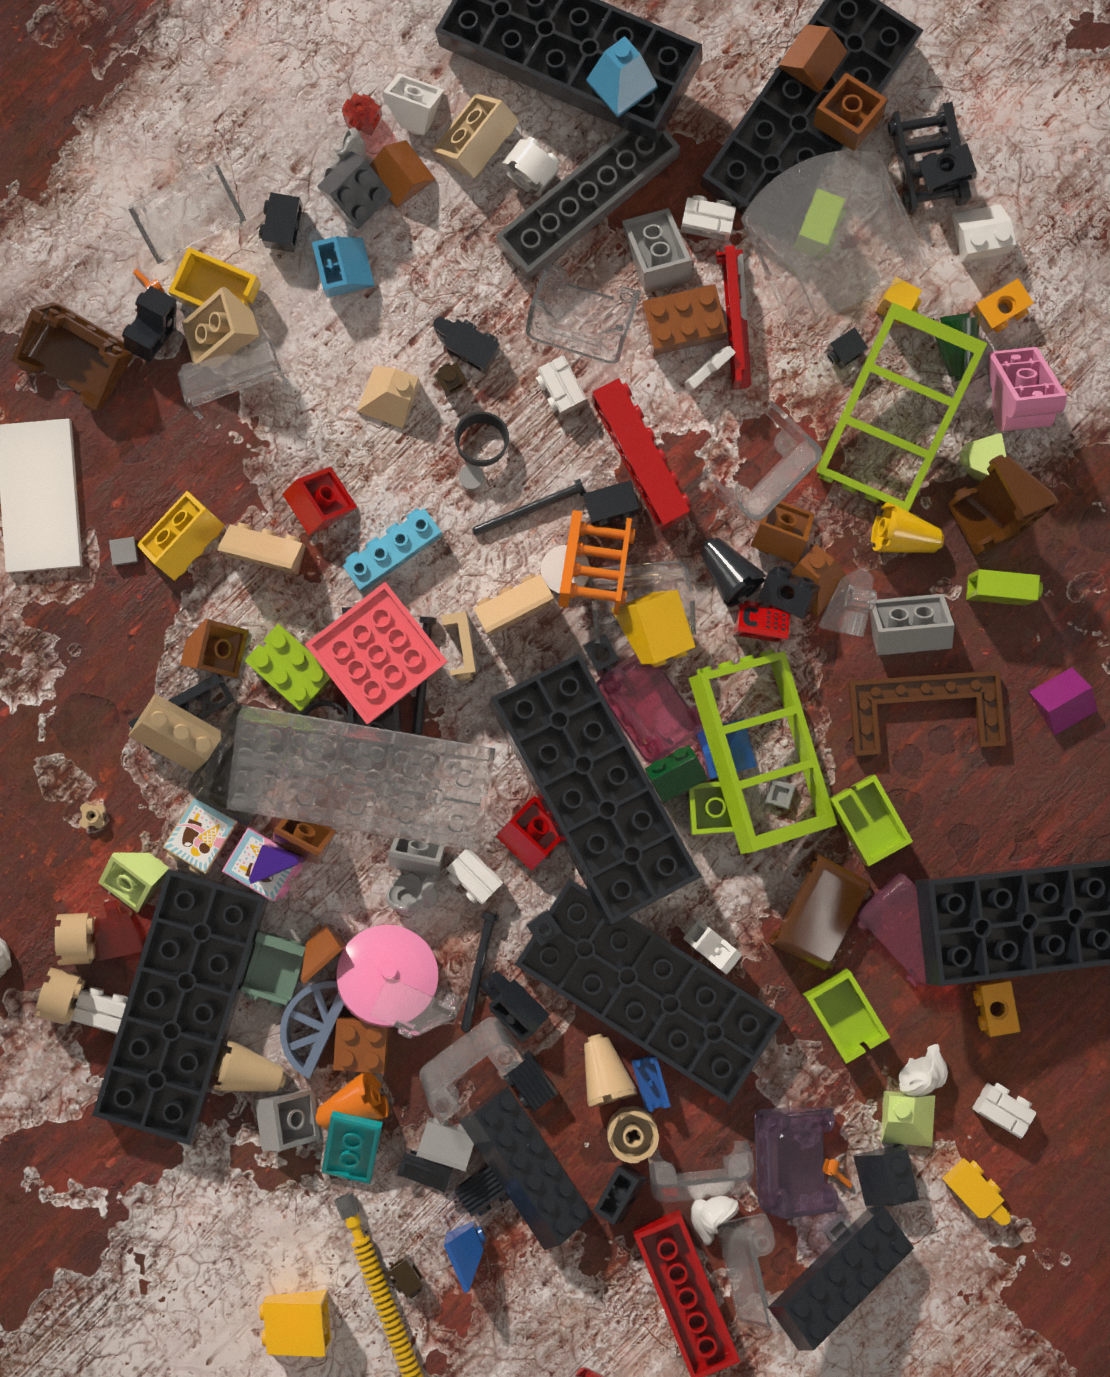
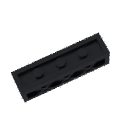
M217 673L168 700L180 708L185 706L184 710L187 712L190 703L195 700L204 702L202 713L196 716L201 720L235 701L223 677ZM221 687L227 699L219 704L210 702L212 691ZM207 694L206 700L200 699ZM208 704L214 705L207 710ZM140 716L128 722L131 728L134 727Z

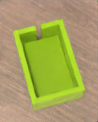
M277 624L264 638L263 641L266 645L262 646L259 644L245 659V662L302 712L307 705L313 703L333 680L310 650L282 625Z
M870 775L852 785V789H845L829 798L836 817L863 865L871 866L913 842L876 775Z
M843 969L803 993L840 1058L846 1064L866 1052L860 1043L864 1042L869 1049H872L890 1038L851 971L848 969Z

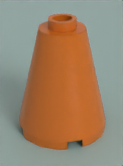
M360 1073L317 1108V1114L315 1115L317 1124L328 1131L332 1111L375 1121H381L389 1115V1105L386 1095L381 1096L379 1088L382 1087L380 1081L373 1073Z

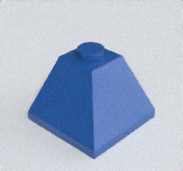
M743 718V719H739V720H735V721H732V722L724 723V724H722V725L725 726V725H728V724H732V723H735V722H739V721L744 720V718ZM747 728L725 734L736 772L757 767ZM704 729L697 730L696 735L708 779L716 778L718 776Z
M475 1221L447 1232L444 1241L445 1250L464 1293L470 1290L484 1250V1241L487 1240L482 1226L477 1227Z

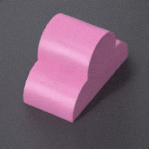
M1031 347L988 352V376L993 390L992 411L998 431L1051 427L1056 413H1062L1065 409L1067 394L1039 349Z

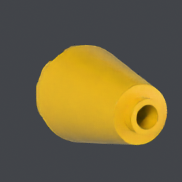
M886 502L882 505L880 509L884 510L881 516H876L872 528L871 543L876 544L873 550L893 553H935L938 549L942 548L944 535H942L940 528L895 504Z

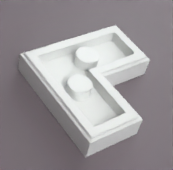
M731 346L717 351L684 382L685 387L689 391L695 389L713 371L718 370L736 352Z

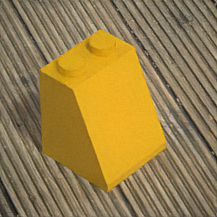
M678 589L651 592L625 603V606L620 605L619 614L614 615L641 664H652V667H658L666 664V659L670 657L677 659L686 656L687 650L695 648Z
M327 1290L266 1296L263 1304L259 1307L260 1320H264L265 1330H262L261 1337L262 1345L267 1348V1355L325 1357L332 1341Z

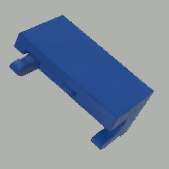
M650 1054L631 1060L645 1110L648 1109L649 1112H652L658 1107H671L657 1057Z

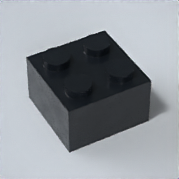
M352 151L317 185L318 189L340 216L356 229H359L393 195L368 162Z

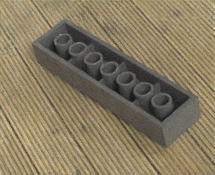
M624 129L496 235L497 245L529 281L679 157L680 146L666 129H664L657 143Z

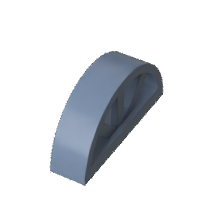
M336 979L317 981L304 988L290 1001L282 1016L280 1040L283 1052L293 1068L308 1079L313 1075L335 1028L337 1018L341 1015L345 1006L339 992L330 1011H328L321 989L337 988ZM313 992L324 1023L295 1010L298 1003L307 994ZM291 1018L320 1032L292 1042L290 1036ZM314 1043L305 1063L298 1056L295 1049Z

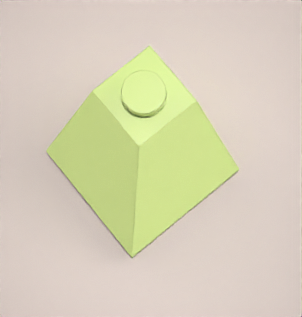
M1002 433L966 443L961 448L959 460L961 465L965 466L966 473L981 482L989 475L987 468L990 466L989 461L999 455L1006 457Z
M113 853L98 883L138 913L162 883L169 867L150 853Z
M884 1091L881 1142L932 1146L935 1095L926 1094L913 1097L905 1095L904 1092Z

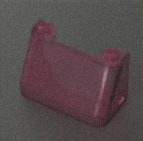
M635 653L611 669L596 684L614 717L641 756L648 763L652 764L701 732L703 725L697 706L689 708L661 668L664 665L652 667V664H641Z
M895 872L866 902L859 906L854 922L863 932L868 929L906 969L908 975L905 978L915 988L918 986L924 988L928 984H926L916 886L904 874Z

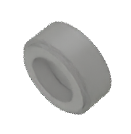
M469 464L461 469L459 480L465 489L476 490L483 484L484 474L480 467Z

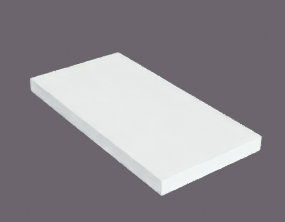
M58 419L1 424L0 499L6 572L18 573L83 567L72 420Z

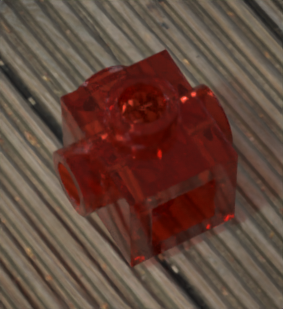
M354 93L351 99L345 101L342 108L346 126L348 128L355 127L358 131H362L370 136L374 133L383 116L381 106L365 94L360 96Z

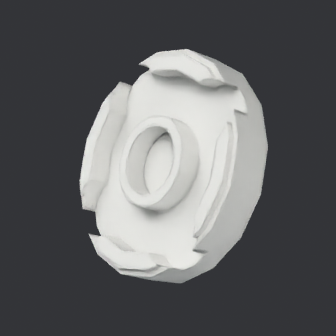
M567 545L551 549L545 555L541 564L543 580L548 588L557 594H560ZM585 555L576 557L575 562L580 563L581 566L590 567L588 558ZM578 575V578L573 577L572 583H577L576 586L584 587L589 577Z

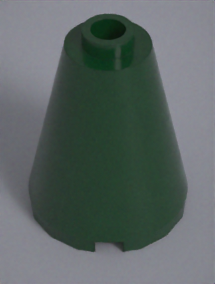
M980 311L975 312L976 317L971 318L969 313L940 317V323L978 339L981 314ZM935 337L949 377L954 376L955 381H960L974 353Z

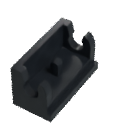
M407 1148L397 1176L408 1178L445 1193L453 1167L416 1156L418 1151Z

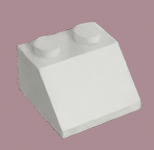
M1001 204L953 213L951 215L961 262L1007 254L1017 245L1012 220Z

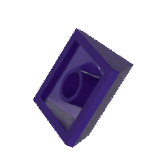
M272 844L262 845L249 877L250 884L260 882L303 863L305 859L303 856Z

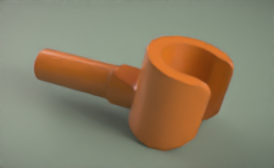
M138 269L133 271V274L143 282L147 289L151 285L164 292L157 279L150 282Z
M825 1159L823 1172L835 1177L850 1189L853 1184L842 1173L838 1172L840 1162L834 1159Z

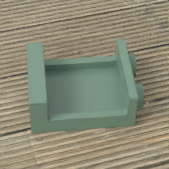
M261 930L257 932L255 949L240 991L245 992L244 996L247 998L259 1000L261 997L269 1000L268 1004L283 1008L284 1005L288 1006L293 999L303 967L306 944Z

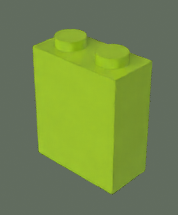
M979 569L968 575L966 600L1026 606L1038 601V597H1041L1043 583L1040 582V575Z

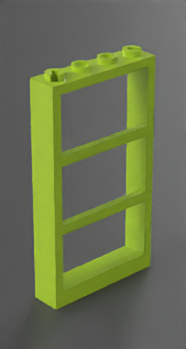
M892 303L816 468V472L820 473L819 478L829 483H833L836 480L843 483L842 488L855 493L856 490L866 493L865 498L878 503L879 500L895 504L909 512L988 343L896 303ZM894 319L974 353L953 398L874 364ZM870 372L949 406L929 450L850 416ZM846 424L924 457L905 501L827 468Z
M774 649L761 652V657L754 659V655L740 658V663L733 664L732 660L718 664L719 669L712 670L711 666L696 670L698 675L689 678L741 854L755 852L837 825L785 651L775 653ZM771 663L784 709L723 726L709 679ZM787 717L800 763L739 781L725 734ZM803 771L816 817L756 836L742 789Z

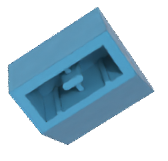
M335 236L312 242L322 287L327 298L375 286L363 238Z

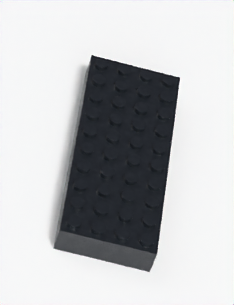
M452 0L435 29L440 47L654 143H657L703 60L702 44L601 0ZM625 36L641 54L658 88L617 118L590 87L586 79L604 51Z
M824 0L808 25L830 27L848 52L820 94L778 67L702 176L700 184L702 188L720 200L730 202L731 206L736 207L738 212L780 240L784 238L846 147L813 125L817 107L845 73H848L882 95L923 33L922 28L879 0Z
M580 653L490 698L489 706L607 927L702 877Z
M1110 859L915 880L926 984L947 986L1110 965Z
M176 868L167 869L92 1116L187 1145H191L196 1140L240 996V987L244 983L256 943L257 932L260 930L268 904V898L253 891Z
M569 877L549 908L550 913L562 928V932L543 946H540L532 935L514 965L730 1104L785 1017L634 918L628 916L607 927L587 888Z

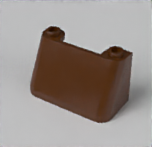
M48 303L31 308L11 361L18 364L19 368L25 372L33 373V371L43 370L81 392L79 399L82 405L87 409L96 411L104 406L134 354L124 349V341L60 304Z
M999 455L990 460V466L987 468L989 475L972 489L968 490L967 487L956 491L954 493L955 498L947 504L975 556L1015 539L1060 503L1052 490L1010 456L1004 457Z
M814 853L809 863L812 872H806L805 880L784 920L780 922L779 925L783 928H779L777 932L774 931L768 942L815 968L825 971L827 968L831 969L835 964L837 956L834 954L861 902L868 900L872 889L869 888V881L824 856Z

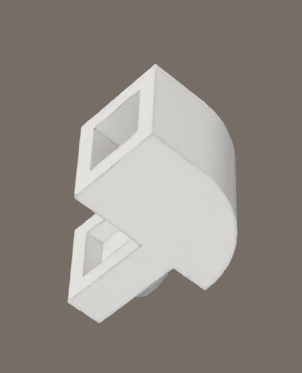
M700 919L697 920L683 938L726 975L742 956L738 950Z

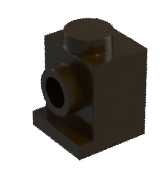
M447 363L437 370L438 373L434 376L446 398L468 386L467 380L457 363L452 365Z
M409 1254L387 1268L385 1275L387 1278L393 1276L392 1283L399 1293L403 1292L406 1297L409 1296L412 1299L423 1290L422 1286L424 1285L425 1278Z

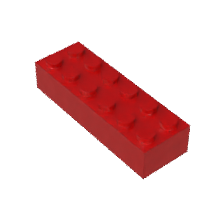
M617 378L592 391L591 402L660 532L687 519L691 503L685 493H680L677 486L680 483L674 471L669 472L666 466L668 460L662 449L657 450L654 443L656 437L650 427H645L642 420L644 418L642 410L638 404L633 405L631 400L633 395L626 382L622 384L620 378Z
M680 1209L633 1228L634 1237L690 1376L705 1377L739 1363L740 1359Z

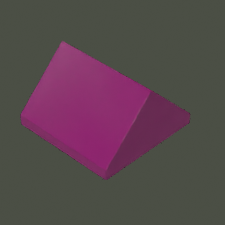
M1073 668L1064 671L1028 692L1053 735L1060 733L1098 711L1092 687Z

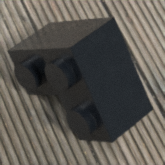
M151 285L145 293L141 292L135 302L137 306L136 319L132 324H128L122 333L124 349L149 363L175 331L177 300Z

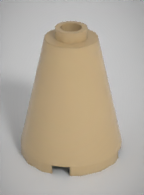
M602 1034L588 1037L589 1042L584 1044L587 1103L589 1107L601 1106L621 1098L625 1099L636 1095V1087L609 1037L603 1038Z
M232 1040L226 1041L229 1049L223 1048L215 1075L219 1077V1084L214 1083L213 1090L277 1092L278 1088L284 1087L287 1073L283 1072L282 1066Z

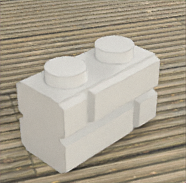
M694 195L693 198L688 197L680 232L729 242L736 207L731 206L730 202L718 200L717 203L707 201L706 197Z
M560 356L537 369L539 376L536 377V381L542 391L547 390L550 396L547 402L553 413L558 411L561 417L587 403V398L565 356Z
M469 847L446 868L450 872L447 877L456 886L461 883L467 889L464 894L474 904L478 901L483 904L503 884V881Z
M90 986L89 990L85 989L80 992L72 1021L117 1034L128 997L120 994H113V997L104 995L103 989Z
M987 1083L980 1097L976 1100L973 1110L1020 1139L1023 1138L1028 1126L1036 1115V1112L1030 1108L1032 1103L1020 1096L1017 1099L1012 1098L1008 1095L1010 1090L999 1083H996L995 1086Z

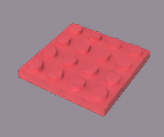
M386 582L305 644L367 725L448 663Z

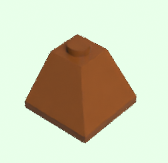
M817 544L808 551L792 570V574L799 577H808L821 587L811 610L816 617L819 616L850 580L838 563ZM786 586L787 592L794 595L793 588Z
M205 619L186 640L180 665L238 678L249 630Z
M319 923L308 933L311 938L306 942L301 981L304 984L321 971L347 945L329 923L324 926Z

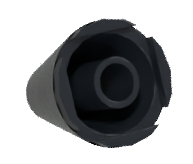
M710 538L702 544L700 554L726 607L731 608L740 604L739 598L743 596L750 597L764 583L765 579L763 577H766L765 573L722 539Z

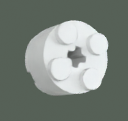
M528 137L527 140L521 139L518 141L501 166L503 169L505 167L508 168L507 176L519 187L527 192L533 189L536 191L534 195L541 196L559 172L558 165L560 161L555 155L544 152L537 140Z

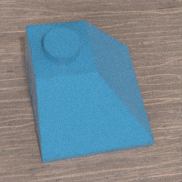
M625 36L604 51L586 79L590 87L617 118L658 88L641 54Z

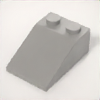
M669 208L622 221L637 275L645 294L692 281V259Z

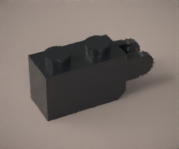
M438 316L433 322L435 333L444 338L447 352L486 375L501 350L498 339L488 332L482 334L477 331V326L468 320L462 322L457 319L453 323L442 316Z
M494 971L488 979H484L481 983L483 992L485 991V994L492 1000L489 1003L490 1012L521 1043L534 1034L550 1015L515 979L510 982L504 975L502 976V973Z

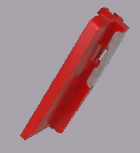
M735 245L724 246L725 252H716V258H719L716 261V265L722 264L728 343L736 352L730 358L732 390L746 389L752 385L743 249H735ZM738 278H740V294H741V296H739Z

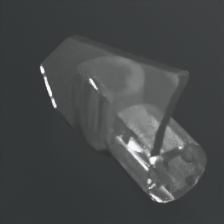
M865 566L841 578L820 621L819 628L864 637L869 616L868 612L874 609L877 601V592L872 589L874 578Z

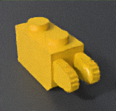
M965 1158L961 1159L942 1178L944 1182L978 1218H987L990 1215L998 1224L1007 1226L1011 1222V1215L1001 1205L1004 1199L999 1193L1002 1190L992 1179L987 1182L981 1176L984 1171L974 1160L969 1163Z

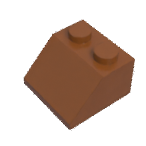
M768 497L754 533L751 547L780 557L784 561L797 564L807 544L815 514Z
M292 808L274 829L273 842L295 854L303 856L305 861L318 865L326 855L336 830Z

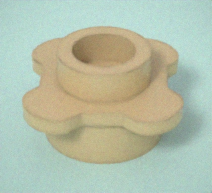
M88 803L81 805L82 819L79 821L80 825L83 828L88 826L102 828L105 824V806L103 804L93 806ZM92 813L95 815L94 818L90 817Z

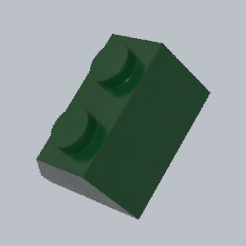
M689 744L676 749L672 754L661 760H656L650 766L644 768L663 803L708 779L698 757Z

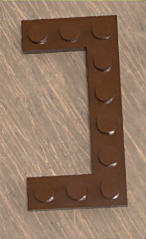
M1000 671L848 681L854 756L881 754L877 704L975 698L979 747L1006 746Z

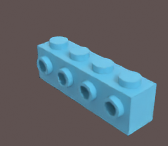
M425 508L413 510L406 516L407 520L400 525L398 523L393 524L386 530L387 534L381 539H378V537L372 539L365 545L367 548L361 553L356 551L345 559L347 563L342 566L362 593L443 536Z

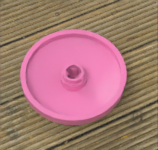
M395 925L371 927L356 935L344 948L337 965V989L344 1005L361 1021L378 1027L400 1026L417 1018L432 1001L438 984L437 962L428 944L416 933Z

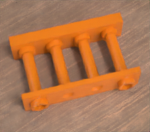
M573 510L558 606L568 608L569 599H575V596L615 602L613 614L618 615L620 605L625 606L627 591L622 590L628 544L634 543L635 529H631L632 518H627L625 530L586 525V522L581 521L582 511ZM585 534L624 541L622 550L583 545V542H578L579 536L584 537ZM581 555L621 560L620 570L581 566L580 563L575 562L576 557H581ZM578 575L618 581L617 592L576 586L577 583H572L573 577L578 578Z

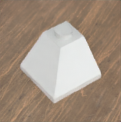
M398 73L383 91L382 97L401 128L407 129L412 134L424 136L433 123L444 94V89Z

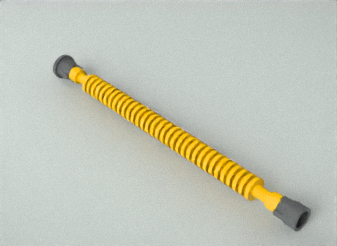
M351 1192L336 1198L334 1202L341 1219L345 1221L347 1229H351L355 1240L351 1243L352 1248H354L353 1252L357 1254L355 1257L359 1260L358 1265L362 1266L360 1268L361 1272H365L363 1278L366 1279V1285H369L367 1288L368 1291H371L370 1296L374 1297L372 1301L375 1304V1309L378 1310V1316H381L379 1319L380 1322H383L382 1327L385 1329V1335H388L387 1340L390 1341L389 1345L392 1348L395 1360H397V1366H400L401 1376L423 1377V1373L420 1372V1366H417L419 1363L415 1353H413V1347H410L411 1342L408 1341L409 1337L406 1334V1329L403 1328L404 1324L401 1322V1316H398L399 1311L395 1310L397 1306L394 1303V1298L391 1297L392 1293L389 1291V1285H386L387 1280L383 1279L385 1275L382 1272V1267L379 1266V1260H376L378 1256L374 1254L375 1249L371 1248L373 1246V1243L370 1241L371 1238L369 1235L364 1236L360 1227L361 1219L358 1214L360 1211L354 1194Z

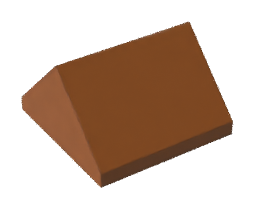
M806 24L778 67L820 94L848 51L830 27Z
M406 140L383 146L370 164L371 168L393 194L389 200L396 209L436 180Z

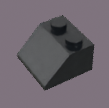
M903 1144L853 1155L865 1206H896L919 1200L908 1150Z

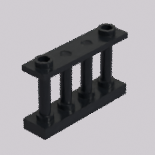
M953 102L942 103L936 116L901 122L899 111L894 112L887 127L889 136H893L904 190V193H902V204L904 208H907L908 215L915 213L918 208L917 203L952 197L956 201V206L966 205L972 197L969 181L928 196L927 191L915 193L913 179L922 178L919 168L910 169L908 155L941 149L944 152L947 151L946 149L949 146L961 143ZM932 126L941 128L942 137L939 140L907 146L905 144L903 134L905 131ZM944 163L940 167L944 172H949L954 168L950 163Z

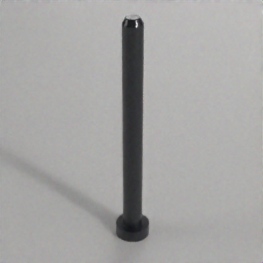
M579 478L574 480L575 484L476 525L472 528L474 535H481L576 494H579L581 497L586 493Z
M420 616L419 623H423L422 629L431 639L432 627L437 624V618ZM427 679L418 685L416 689L412 733L413 736L417 737L422 735Z
M482 911L481 918L485 920L461 1024L463 1032L471 1030L494 921L498 922L499 914Z

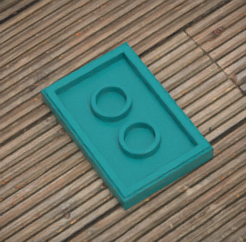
M332 1111L321 1173L371 1184L383 1122Z

